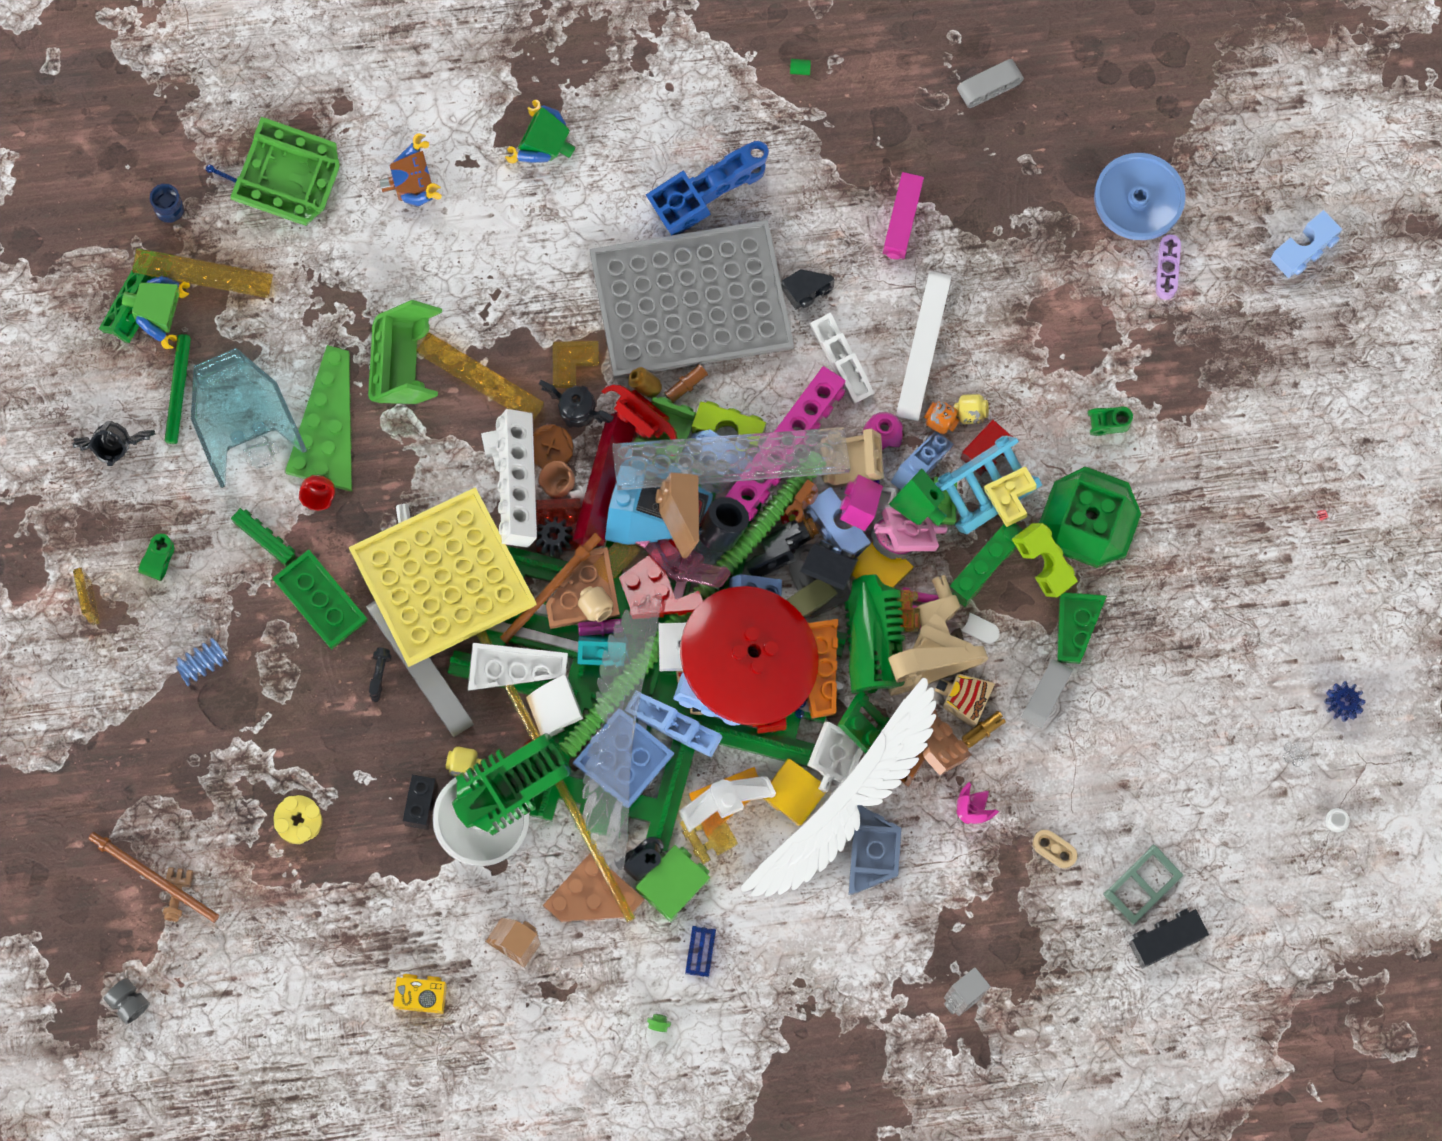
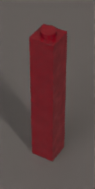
M618 412L610 414L614 416L612 422L604 423L572 540L583 546L596 533L602 540L593 549L604 546L609 505L620 467L628 457L636 428L630 422L626 423L617 416Z

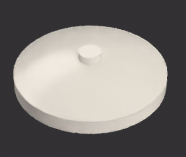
M456 777L442 789L433 809V828L438 842L451 857L471 866H490L507 859L520 847L528 830L529 813L524 815L520 811L522 818L519 820L512 815L514 823L510 825L505 820L507 827L502 829L498 825L500 832L492 836L489 832L476 826L467 828L457 817L452 802L457 797Z

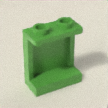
M653 397L651 403L670 418L668 422L677 432V445L673 450L669 448L671 440L665 432L659 438L655 435L651 438L639 435L634 441L633 453L676 468L692 431L696 412L689 406L672 404V401L665 397Z
M676 845L661 859L660 864L653 868L636 886V891L670 922L678 916L680 910L710 881V876L708 875L710 871L700 862L695 864L690 859L692 855L684 847L679 849Z

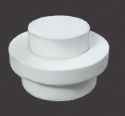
M1335 808L1327 813L1325 823L1331 831L1342 832L1349 826L1350 819L1344 810Z

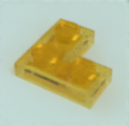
M599 341L553 342V386L555 388L576 386V366H599Z

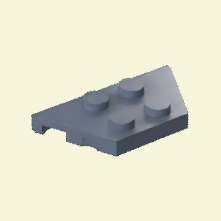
M857 805L860 814V827L858 831L854 829L852 839L848 895L856 894L898 877L902 828L892 822H888L884 817L873 813L863 807V805Z

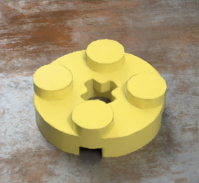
M305 796L286 797L278 805L274 813V827L285 841L292 844H302L313 839L322 827L323 819L319 807L312 799ZM302 814L301 817L304 819V822L298 823L295 826L292 817Z

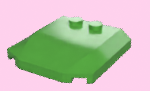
M261 117L243 169L237 178L231 194V200L307 226L324 211L338 175L340 166L336 143Z

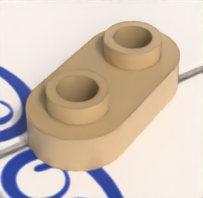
M1041 830L1034 836L1033 848L1037 853L1063 869L1074 865L1077 860V851L1071 844L1049 830ZM1042 839L1048 841L1049 845L1047 847H1043L1040 844ZM1066 853L1068 860H1062L1060 854Z

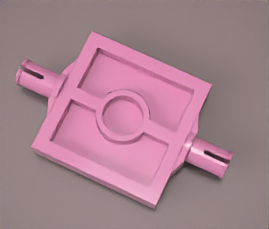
M885 508L883 510L882 516L885 524L874 525L876 534L887 533L890 536L895 551H936L939 547L936 534L947 533L946 524L937 526L927 517L920 525H916L894 508Z

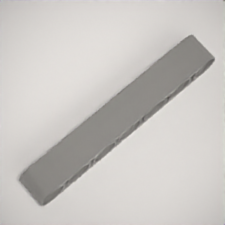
M373 601L367 605V610L451 735L456 737L473 726L472 720L431 659L427 658L408 667L376 602Z

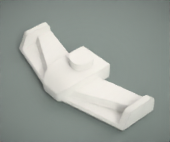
M766 776L734 781L722 779L711 784L707 791L681 809L679 813L688 832H691L717 811L722 819L743 810L744 805L742 801L767 797L773 798L776 793L769 778Z

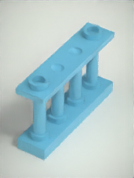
M1011 436L1000 437L995 441V445L954 472L945 473L938 478V482L935 484L941 491L947 490L961 515L960 521L955 523L959 532L967 535L998 515L992 502L986 497L973 471L984 465L993 481L1002 478L992 461L1001 453H1004L1013 472L1022 468L1011 449L1012 446L1019 442L1017 438ZM1032 476L1037 484L1036 489L1042 486V483L1038 477ZM964 477L980 503L979 508L974 512L968 511L954 486L956 482ZM1028 492V493H1026V494H1024V495L1018 497V499L1021 500L1022 498H1024L1025 496H1027V495L1030 494L1031 492Z

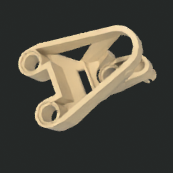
M942 575L941 579L938 576L932 580L939 599L915 608L921 630L913 648L892 655L888 659L896 682L905 681L901 687L888 689L891 696L912 691L922 678H926L928 684L939 681L940 678L944 679L979 666L988 660L984 646H973V644L951 636L946 623L961 607L957 596L951 593L946 575Z

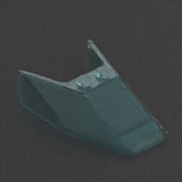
M237 348L194 366L191 421L209 465L221 488L225 487L228 451L270 431L279 432L302 453L307 451L277 382Z

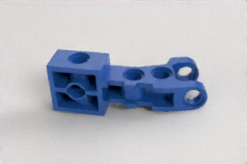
M753 141L726 155L725 159L714 166L712 164L695 178L689 179L683 170L645 195L670 235L681 234L711 215L706 206L708 203L742 184L747 183L750 185L760 180L765 174V163L768 159L769 149L765 143ZM759 149L763 152V156L759 158L753 157L751 151ZM760 167L759 172L752 173V170Z

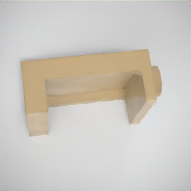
M871 428L863 430V435L835 441H830L826 438L821 439L819 452L826 462V467L821 471V477L825 484L832 488L847 486L848 482H853L858 474L872 481L884 479L880 433Z

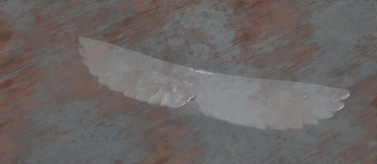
M659 593L651 601L649 594L644 596L640 601V605L638 601H635L630 613L628 610H625L621 623L616 621L613 635H609L608 652L606 650L603 652V665H600L599 670L601 678L597 680L600 692H596L598 702L595 705L596 712L609 727L599 731L590 741V744L593 745L589 748L587 756L592 757L585 765V770L588 771L583 780V783L586 784L583 789V799L587 798L584 805L583 815H587L586 831L591 830V844L594 845L597 842L598 855L602 856L604 853L605 862L609 866L612 865L614 859L615 865L619 870L624 868L626 843L628 841L632 745L642 686L659 624L658 618L662 602V594Z

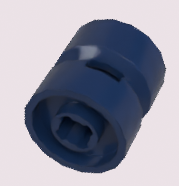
M164 183L153 188L149 199L156 216L161 221L167 223L180 219L184 213V205L178 190L174 186Z

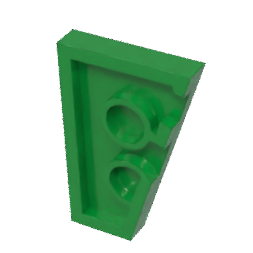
M1064 592L1059 596L1057 661L1059 663H1081L1107 595Z

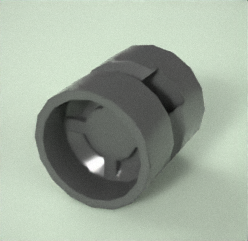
M124 978L115 984L103 998L112 1009H118L117 1015L126 1025L136 1020L150 1006V1002L142 993H136L137 988L128 978Z

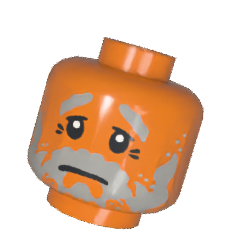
M944 401L932 402L924 416L926 425L940 434H946L948 430L953 432L959 422V419L956 418L958 414L957 409Z

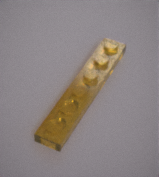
M136 248L132 268L134 273L155 277L164 276L176 281L269 298L273 274L139 248Z
M431 333L427 334L416 350L420 356L507 409L532 413L533 421L544 406V402Z

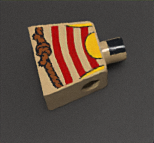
M958 674L953 684L940 678L935 692L947 697L943 706L945 710L974 728L995 684Z

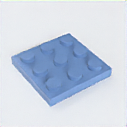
M619 708L573 764L629 809L674 756V752Z

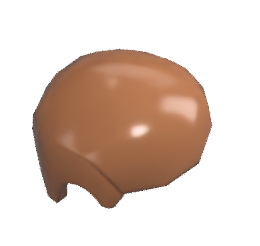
M552 461L546 464L540 471L538 483L551 498H562L568 495L574 488L575 475L564 462Z

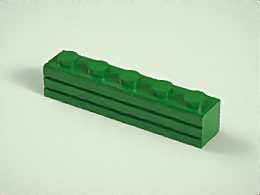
M239 508L231 517L232 522L287 567L296 557L295 550L290 545H284V541L279 536L275 537L272 535L273 531L268 527L265 529L259 519L256 518L254 520L248 510Z

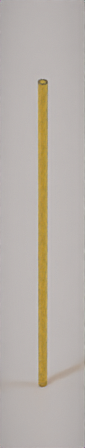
M486 631L477 634L481 644L493 645ZM514 684L505 685L504 688L532 741L535 740L540 734ZM562 779L555 786L626 922L629 923L636 918Z

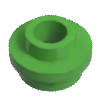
M653 1014V1017L647 1018L648 1028L651 1030L667 1032L668 1027L671 1026V1022L667 1021V1016Z

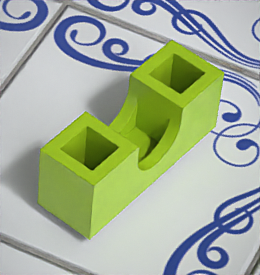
M700 401L692 424V433L709 429L716 433L722 427H731L738 434L735 447L755 454L758 453L766 430V422L761 417L750 415L749 417L741 414L739 410L734 408H728L727 410L719 407L715 402L707 401L705 403Z
M1032 523L1013 537L1012 540L1023 558L1034 559L1038 555L1043 557L1044 568L1035 579L1046 597H1059L1078 582L1074 576L1075 571L1066 562L1062 549L1051 537V530L1044 523Z

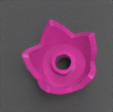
M879 412L866 422L863 430L872 428L881 434L882 450L888 446L900 447L903 438V425L897 416L888 412ZM882 425H887L889 429L887 431H883L880 427Z
M968 782L961 790L957 800L956 813L958 817L966 824H980L992 819L999 811L996 809L985 810L989 792L982 791L970 795L971 783Z

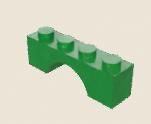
M1016 523L1008 527L1003 524L949 586L952 595L957 596L959 603L963 607H966L993 572L1017 549L1012 538L1023 531V529Z

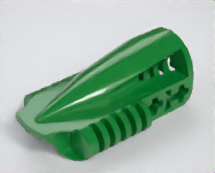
M876 574L863 575L853 580L849 600L844 602L845 611H849L845 614V618L850 620L846 622V627L850 628L847 630V635L851 636L848 638V644H851L848 647L850 652L849 675L851 693L856 695L860 692H865L866 695L876 693L878 689L882 688L893 689L901 687L905 683V681L896 682L888 660L892 655L903 652L902 642L906 641L905 635H901L905 632V629L900 626L904 624V619L899 618L903 616V611L899 610V608H902V602L898 601L901 599V591L882 583Z
M548 733L539 736L507 757L499 749L496 751L498 759L494 754L488 756L490 763L485 758L481 760L483 768L479 763L474 765L476 773L472 768H468L466 770L467 775L462 772L456 776L457 797L452 802L457 817L467 828L476 826L489 832L492 836L500 832L498 825L502 829L507 827L505 820L510 825L514 823L512 815L519 820L522 818L520 811L524 815L529 813L527 806L532 811L535 810L536 805L532 798L572 774L567 759Z

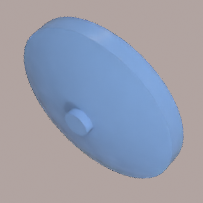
M1146 153L1126 154L1110 162L1101 172L1094 192L1095 207L1103 223L1114 233L1132 240H1150L1170 231L1178 222L1186 199L1184 184L1178 172L1165 160Z

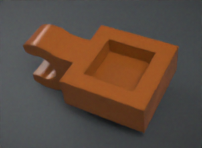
M807 479L794 497L795 501L786 509L785 513L788 517L794 511L799 512L795 519L798 523L804 519L803 509H806L808 505H812L818 497V489L813 482Z

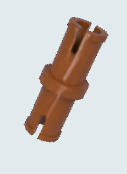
M698 364L687 375L679 377V381L669 390L665 391L664 395L674 404L685 393L694 390L693 387L703 378L707 377L708 373Z

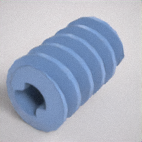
M213 638L210 639V647L202 643V652L196 647L193 648L194 656L186 652V661L180 657L177 658L178 665L176 668L187 686L190 685V677L198 681V672L205 677L207 675L206 668L213 672L215 671L214 663L222 667V658L228 661L219 644Z

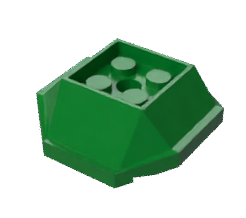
M1085 466L1054 481L1039 523H1044L1051 530V537L1062 549L1063 556L1099 568L1126 557L1142 513L1129 482ZM1094 512L1097 515V519H1089L1086 513Z

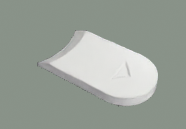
M969 612L968 622L961 631L987 644L996 642L999 637L998 627Z

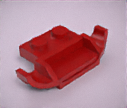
M617 384L607 386L601 391L604 394L614 391L620 395L614 410L618 412L617 416L621 420L633 424L636 427L635 431L642 437L647 436L648 438L655 435L659 438L665 432L671 440L669 448L671 450L675 449L678 436L673 426L668 422L670 418L638 391H630L628 388Z

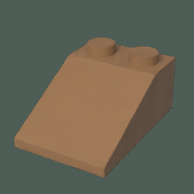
M670 473L667 479L663 480L661 488L656 492V503H659V512L682 558H687L699 542L698 475Z

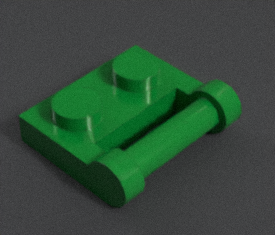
M860 692L854 697L838 726L866 754L890 718L884 717L869 701V697L865 692ZM861 707L878 723L876 728L859 711Z

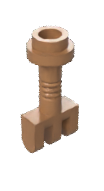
M169 867L166 880L181 890L182 887H191L193 870L188 869L186 878H183L184 869L178 868L176 877H173L174 868ZM171 895L169 907L163 909L165 920L177 922L182 916V910L178 909L179 899Z

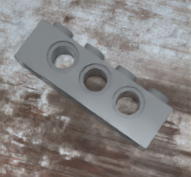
M973 968L951 986L944 996L946 1000L944 1005L951 1014L956 1013L960 1016L982 999L991 986L979 971Z

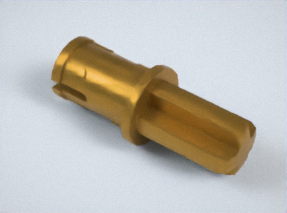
M996 711L983 722L979 721L976 727L963 735L962 741L968 748H971L983 738H989L990 733L1005 724V718L1001 719L1003 715Z

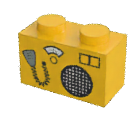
M403 974V978L397 977L393 1003L395 1009L444 1014L447 984L442 982L441 977L427 976V980L417 979L418 976L413 974Z

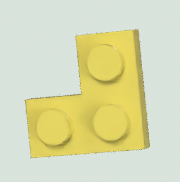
M1025 466L985 485L984 491L1005 526L1008 527L1027 518V512L1018 497L1035 490L1037 484Z

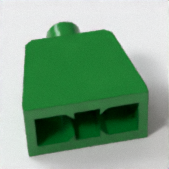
M922 468L889 503L892 508L916 525H920L928 517L939 526L947 517L937 507L945 499V495Z

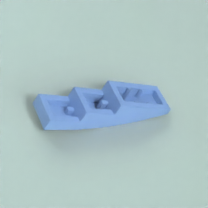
M635 691L624 710L625 713L709 757H712L722 739L720 733L700 725L698 721L677 712L675 708L638 691Z

